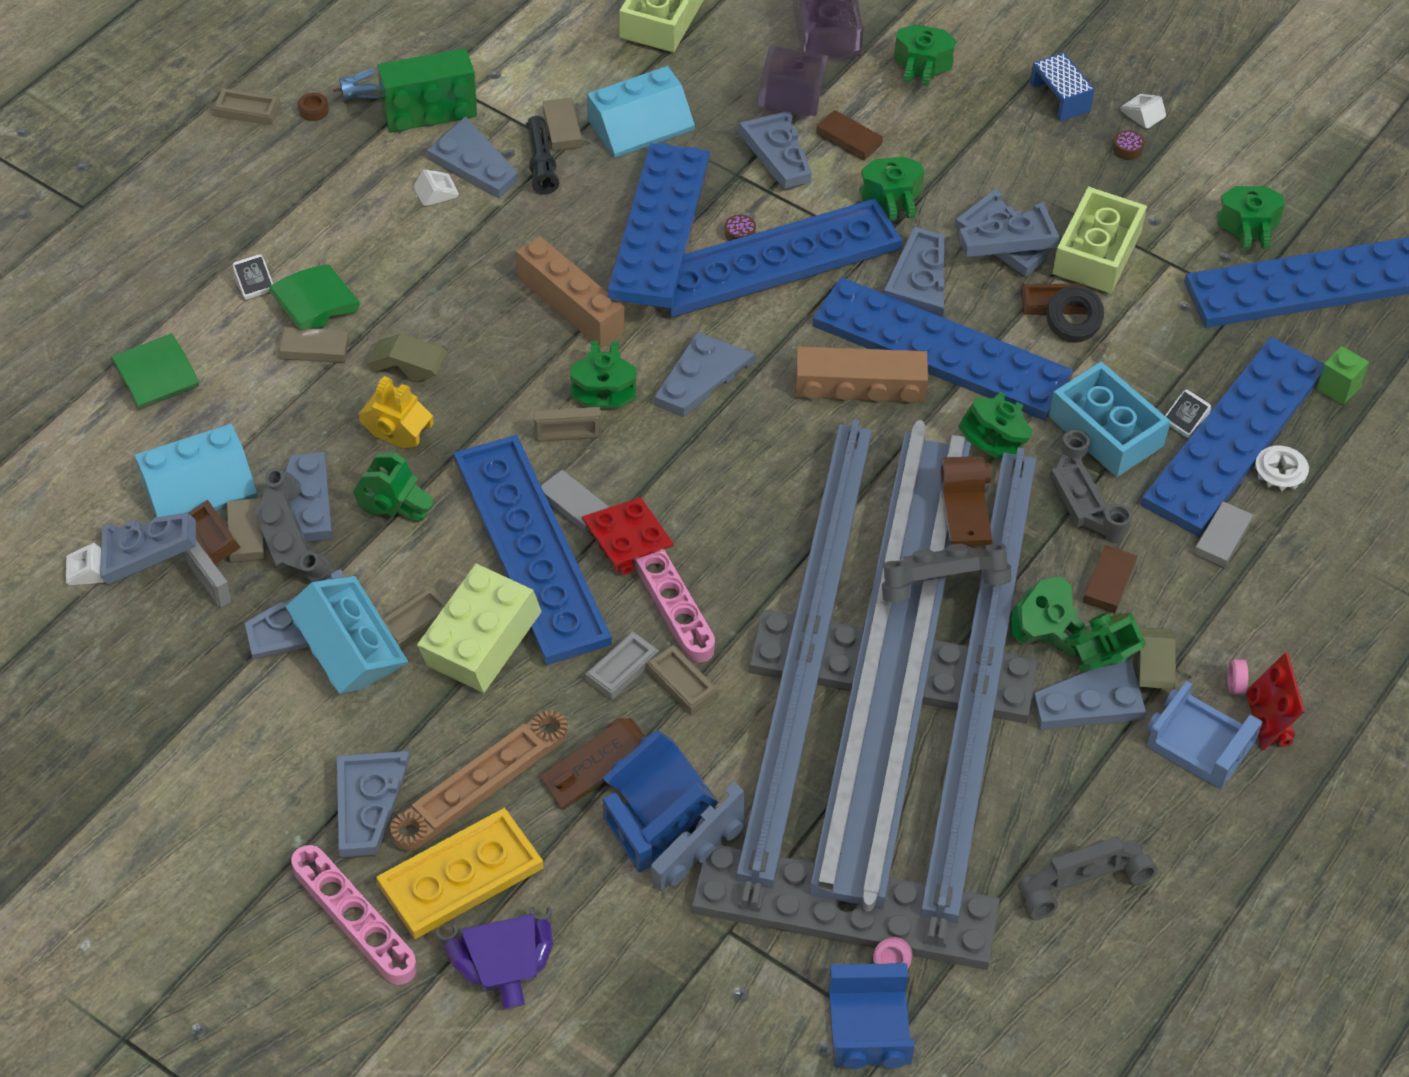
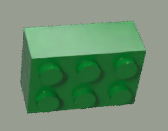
M466 48L377 64L381 109L389 133L462 120L465 116L466 118L477 117L475 71Z

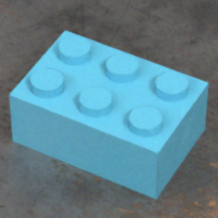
M1102 361L1055 390L1049 418L1065 432L1070 430L1085 432L1090 439L1088 452L1116 477H1119L1164 447L1170 425V420Z

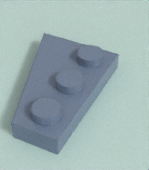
M790 110L739 123L738 134L783 189L810 182L812 172L804 149L800 148L798 143L799 135L797 129L793 128Z
M996 188L958 217L955 228L960 231L961 228L989 219L1001 221L1009 218L1010 212H1014V209L1011 206L1007 207L1001 200L1002 194ZM1046 249L1042 251L1029 250L1012 254L1000 253L994 255L1024 276H1027L1046 261L1047 251Z
M189 513L155 517L150 523L144 524L134 520L127 521L123 527H115L113 524L102 525L100 577L109 585L196 547V520Z
M1131 655L1116 665L1110 666L1108 664L1037 691L1033 697L1040 730L1144 720L1146 714Z
M410 751L337 756L340 857L378 854L410 761Z
M735 781L725 789L729 796L717 809L710 805L701 814L702 818L692 834L690 832L682 833L651 864L652 882L661 892L669 885L675 886L686 877L690 868L696 863H703L711 857V854L716 850L715 844L720 845L726 839L728 841L733 840L740 834L744 827V790Z

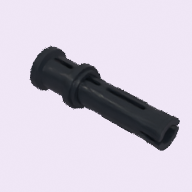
M532 116L526 122L532 158L529 162L530 172L534 175L532 187L539 194H550L556 191L560 184L559 178L555 174L557 164L555 158L550 154L545 119L541 116Z

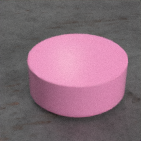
M1232 659L1228 664L1227 685L1232 695H1245L1247 692L1248 666L1246 660Z
M888 937L882 940L875 948L873 954L874 964L907 963V969L911 965L913 958L909 944L898 937Z

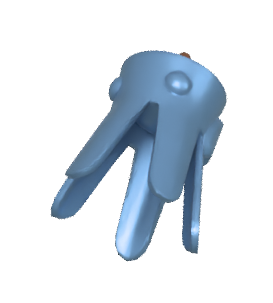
M373 69L354 76L339 77L341 88L332 90L333 92L342 91L344 101L355 97L379 99L377 96L360 95L378 91L375 84H354L373 75Z

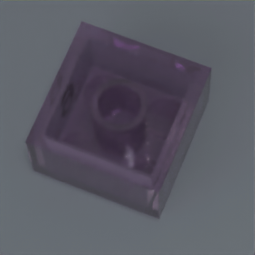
M770 45L762 72L757 106H762L772 111L784 110L794 112L800 116H816L823 91L829 56Z

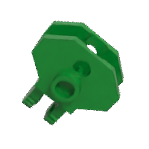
M917 24L898 29L894 60L905 69L903 81L910 83L913 75L921 77L922 85L929 86L930 80L934 79L936 74L951 70L954 62L953 53L956 39L944 29Z
M904 156L874 159L861 170L864 184L859 188V193L862 201L876 198L889 220H896L897 210L904 209L907 218H915L916 208L914 200L921 195L924 178L922 163Z
M1235 186L1222 194V210L1218 211L1216 216L1218 226L1235 234V238L1240 239L1242 249H1249L1252 239H1259L1261 248L1269 249L1271 244L1270 231L1279 226L1285 206L1283 195L1267 186Z
M591 340V352H588V357L571 366V398L586 408L619 409L636 399V367L621 358L619 341L611 342L610 352H600L599 341ZM598 396H599V397H608V398L605 399V400H602V399H599Z
M1001 391L993 399L976 397L958 425L968 442H971V444L996 459H1002L1003 453L1017 455L1018 447L1022 448L1028 442L1033 432L1022 416L1024 413L1021 411L1023 405L1019 402L1012 404L1009 401H1004L1006 394Z
M395 452L377 453L353 491L359 507L370 514H388L394 517L396 512H398L407 519L410 518L411 521L418 523L426 518L427 513L434 504L432 496L429 493L426 494V491L415 485L418 478L412 475L406 459Z
M1059 576L1040 580L1035 586L1028 588L1010 612V636L1020 644L1042 641L1047 645L1052 642L1067 655L1076 657L1078 652L1075 646H1068L1066 639L1069 636L1063 631L1067 629L1074 634L1087 626L1075 616L1078 611L1073 607L1072 585Z
M1108 612L1099 614L1089 620V626L1070 635L1066 639L1068 646H1075L1081 659V662L1078 664L1080 671H1090L1108 664L1110 666L1116 665L1146 646V642L1133 614H1122V612L1112 616Z

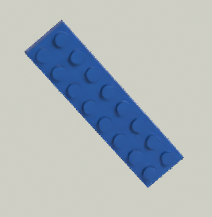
M650 143L608 287V298L614 301L666 308L672 307L710 161V151L701 150L696 147L685 148L670 146L666 143Z
M875 198L685 254L672 307L666 309L671 317L901 249L902 239Z
M1409 237L1187 273L1184 284L1205 328L1409 294Z
M843 277L839 279L813 317V327L867 349L927 351L928 374L987 398L993 399L1001 391L1006 394L1004 401H1009L1012 404L1019 402L1023 405L1021 411L1044 421L1049 417L1054 391L1068 383L1072 378L1073 369L891 296L884 295L881 292Z
M1270 337L1145 493L1141 506L1199 537L1213 519L1221 503L1229 499L1253 468L1260 452L1270 446L1318 384L1324 363Z
M517 434L454 452V462L505 576L533 589L542 612L531 626L530 631L545 665L547 666L612 645L611 634Z

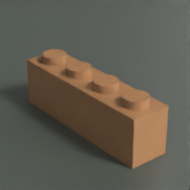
M541 236L516 251L517 278L590 340L599 341L600 348L624 333V306L620 302L608 298L607 291Z
M797 346L795 397L925 402L928 384L927 351Z

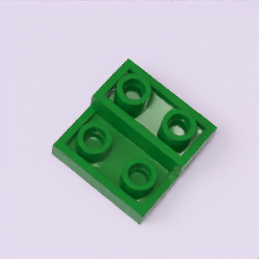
M329 264L296 272L277 281L269 288V292L299 330L327 326L330 316L357 313L360 301Z
M172 333L111 356L124 387L127 386L138 410L199 387V380Z

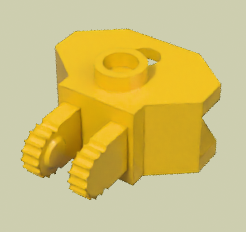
M384 376L378 382L377 391L359 412V421L379 439L402 449L417 447L420 443L419 433L421 430L430 429L433 426V415L418 401V397L411 393L409 386L402 384L396 388L392 384V379Z

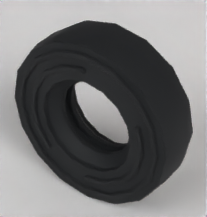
M1069 285L1058 290L1051 297L1046 310L1047 323L1051 331L1060 339L1068 342H1083L1092 338L1099 331L1104 319V306L1099 296L1091 289L1081 285ZM1071 303H1077L1085 308L1087 319L1081 324L1069 323L1063 315V309Z

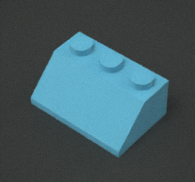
M668 66L587 93V120L614 158L650 146V143L656 144L695 130V124L682 85Z
M232 424L135 454L139 478L156 517L189 513L206 500L211 503L215 510L227 507V501L258 497L243 447Z
M356 576L312 582L286 606L295 626L305 637L312 654L319 660L328 675L330 683L339 694L362 690L408 663L407 658Z

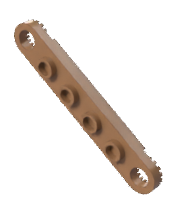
M544 710V713H538V716H535L527 724H522L412 804L411 808L402 814H398L397 818H394L390 825L391 839L394 845L406 851L420 848L566 740L568 734L567 720L564 715H560V712L557 711L556 713L554 710H551V712ZM545 724H555L559 727L558 732L556 731L554 735L551 733L550 736L548 733L546 735L544 732L541 733L540 728ZM408 825L419 829L417 835L415 834L413 838L412 836L410 838H407V836L403 838V835L400 836L399 831Z

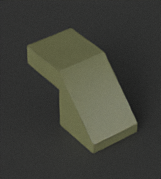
M400 333L378 340L366 364L374 372L397 365L412 382L436 376L447 351L443 347Z
M1139 627L1146 642V646L1138 652L1136 677L1139 686L1174 689L1176 684V639L1172 630Z

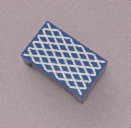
M1064 52L1033 62L1030 83L1033 87L1047 84L1058 97L1060 103L1057 117L1060 121L1091 111L1095 89Z

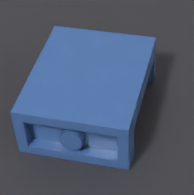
M1186 681L1180 690L1174 688L1164 704V707H1166L1162 714L1156 712L1150 720L1146 729L1150 732L1147 747L1222 790L1256 742L1263 721L1249 715L1244 724L1237 722L1191 695L1193 684Z

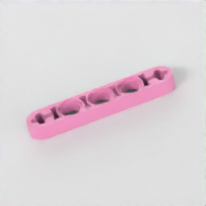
M665 550L633 560L636 571L684 655L690 661L697 663L706 662L711 659L715 650L714 634ZM656 563L662 565L664 570L655 574L648 572L646 567ZM670 588L676 590L679 595L675 598L667 599L660 593L664 589ZM680 614H688L694 620L684 625L678 623L675 618ZM696 633V639L700 645H705L704 648H700L698 645H693V634Z
M305 845L298 848L291 858L293 874L388 982L395 985H403L410 982L415 977L417 968L415 955L408 945L320 848L313 845ZM307 860L309 863L315 862L316 870L319 873V875L316 878L315 872L310 868V866L306 865L303 867V861ZM329 882L338 883L342 887L333 896L324 895L321 893V888ZM351 907H357L364 911L363 916L356 921L346 920L343 914ZM379 932L387 937L384 944L377 947L366 943V938L372 933ZM391 951L398 963H406L405 969L393 968L392 959L388 955Z

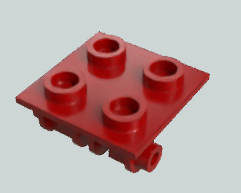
M641 497L582 516V520L588 527L590 535L595 537L599 543V548L604 551L606 558H609L614 565L615 571L622 575L632 572L634 568L632 565L633 560L674 546L670 537Z
M1285 652L1246 692L1252 716L1263 721L1258 734L1262 750H1265L1273 742H1279V745L1282 747L1290 746L1295 737L1292 724L1305 712L1289 653Z

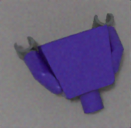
M531 907L529 915L465 928L461 930V934L459 933L458 926L452 924L453 934L451 936L444 937L440 934L439 930L436 931V936L440 948L446 952L452 966L470 985L480 986L482 992L499 989L503 1010L513 1009L525 1005L521 984L534 981L537 973L541 972L547 964L553 947L551 929L552 909L551 907H546V915L537 916L534 914V907Z

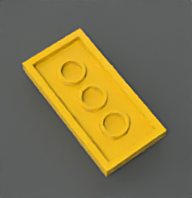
M504 807L376 877L378 887L415 940L544 869L542 858Z

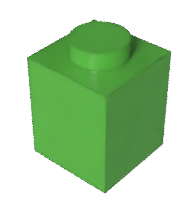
M1341 346L1325 362L1317 390L1344 406L1361 388L1369 361Z

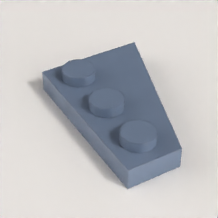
M466 116L427 150L428 160L499 199L518 182V172Z
M1043 202L1035 204L1034 209L1023 213L1021 210L1010 212L1009 218L1001 221L989 219L961 228L959 240L966 257H982L1000 253L1012 254L1029 250L1042 251L1048 248H1057L1059 245V235Z
M914 226L884 289V295L891 296L943 317L944 235Z
M697 332L655 395L654 406L684 417L708 399L715 388L723 382L725 384L729 383L735 378V373L743 367L748 368L754 364L756 354Z
M325 452L291 455L286 472L291 473L300 482L301 490L297 498L290 501L305 540L307 542L333 539ZM263 536L264 546H268Z
M339 569L333 572L326 580L343 578L342 570ZM294 598L285 603L280 602L245 622L252 660L310 647L301 631L295 626L293 618L286 608Z

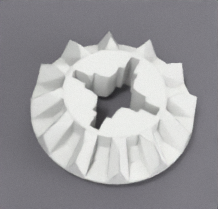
M1286 446L1265 448L1257 456L1254 467L1258 471V480L1267 481L1268 488L1273 485L1279 486L1281 491L1286 487L1295 490L1300 483H1305L1309 472V466L1305 457L1295 449ZM1279 462H1281V466L1286 471L1285 474L1279 473V469H1277Z

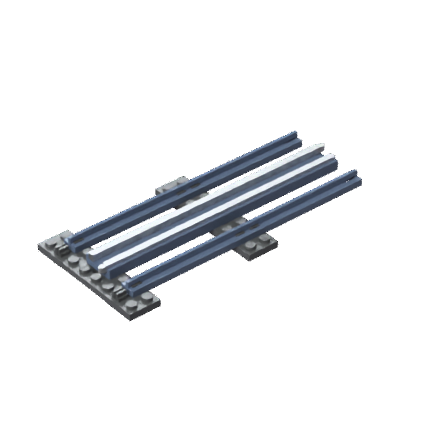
M853 419L852 426L839 424L796 615L762 610L749 665V673L780 678L781 682L743 849L714 845L716 850L711 854V857L702 863L692 905V913L874 948L885 938L898 937L909 944L913 956L988 970L1000 898L964 892L963 889L992 718L1025 724L1028 723L1038 659L1004 653L1036 458L1023 456L1024 448L1019 447L1017 455L1003 453L990 528L993 539L992 544H1003L1006 546L1007 563L1011 565L1012 580L1003 585H989L984 583L982 570L969 646L934 640L946 576L910 582L911 597L902 602H887L883 600L882 583L885 582L884 563L902 561V557L911 556L917 550L927 549L935 552L946 550L951 545L940 483V461L942 457H968L971 442H965V437L952 435L950 444L924 440L926 430L922 420L914 424L912 432L905 431L865 627L831 622L872 434L871 429L859 428L860 420ZM817 685L851 690L816 862L812 863L780 857L816 688ZM922 704L957 710L926 884L890 877ZM848 903L853 909L850 912H844L839 909V905Z

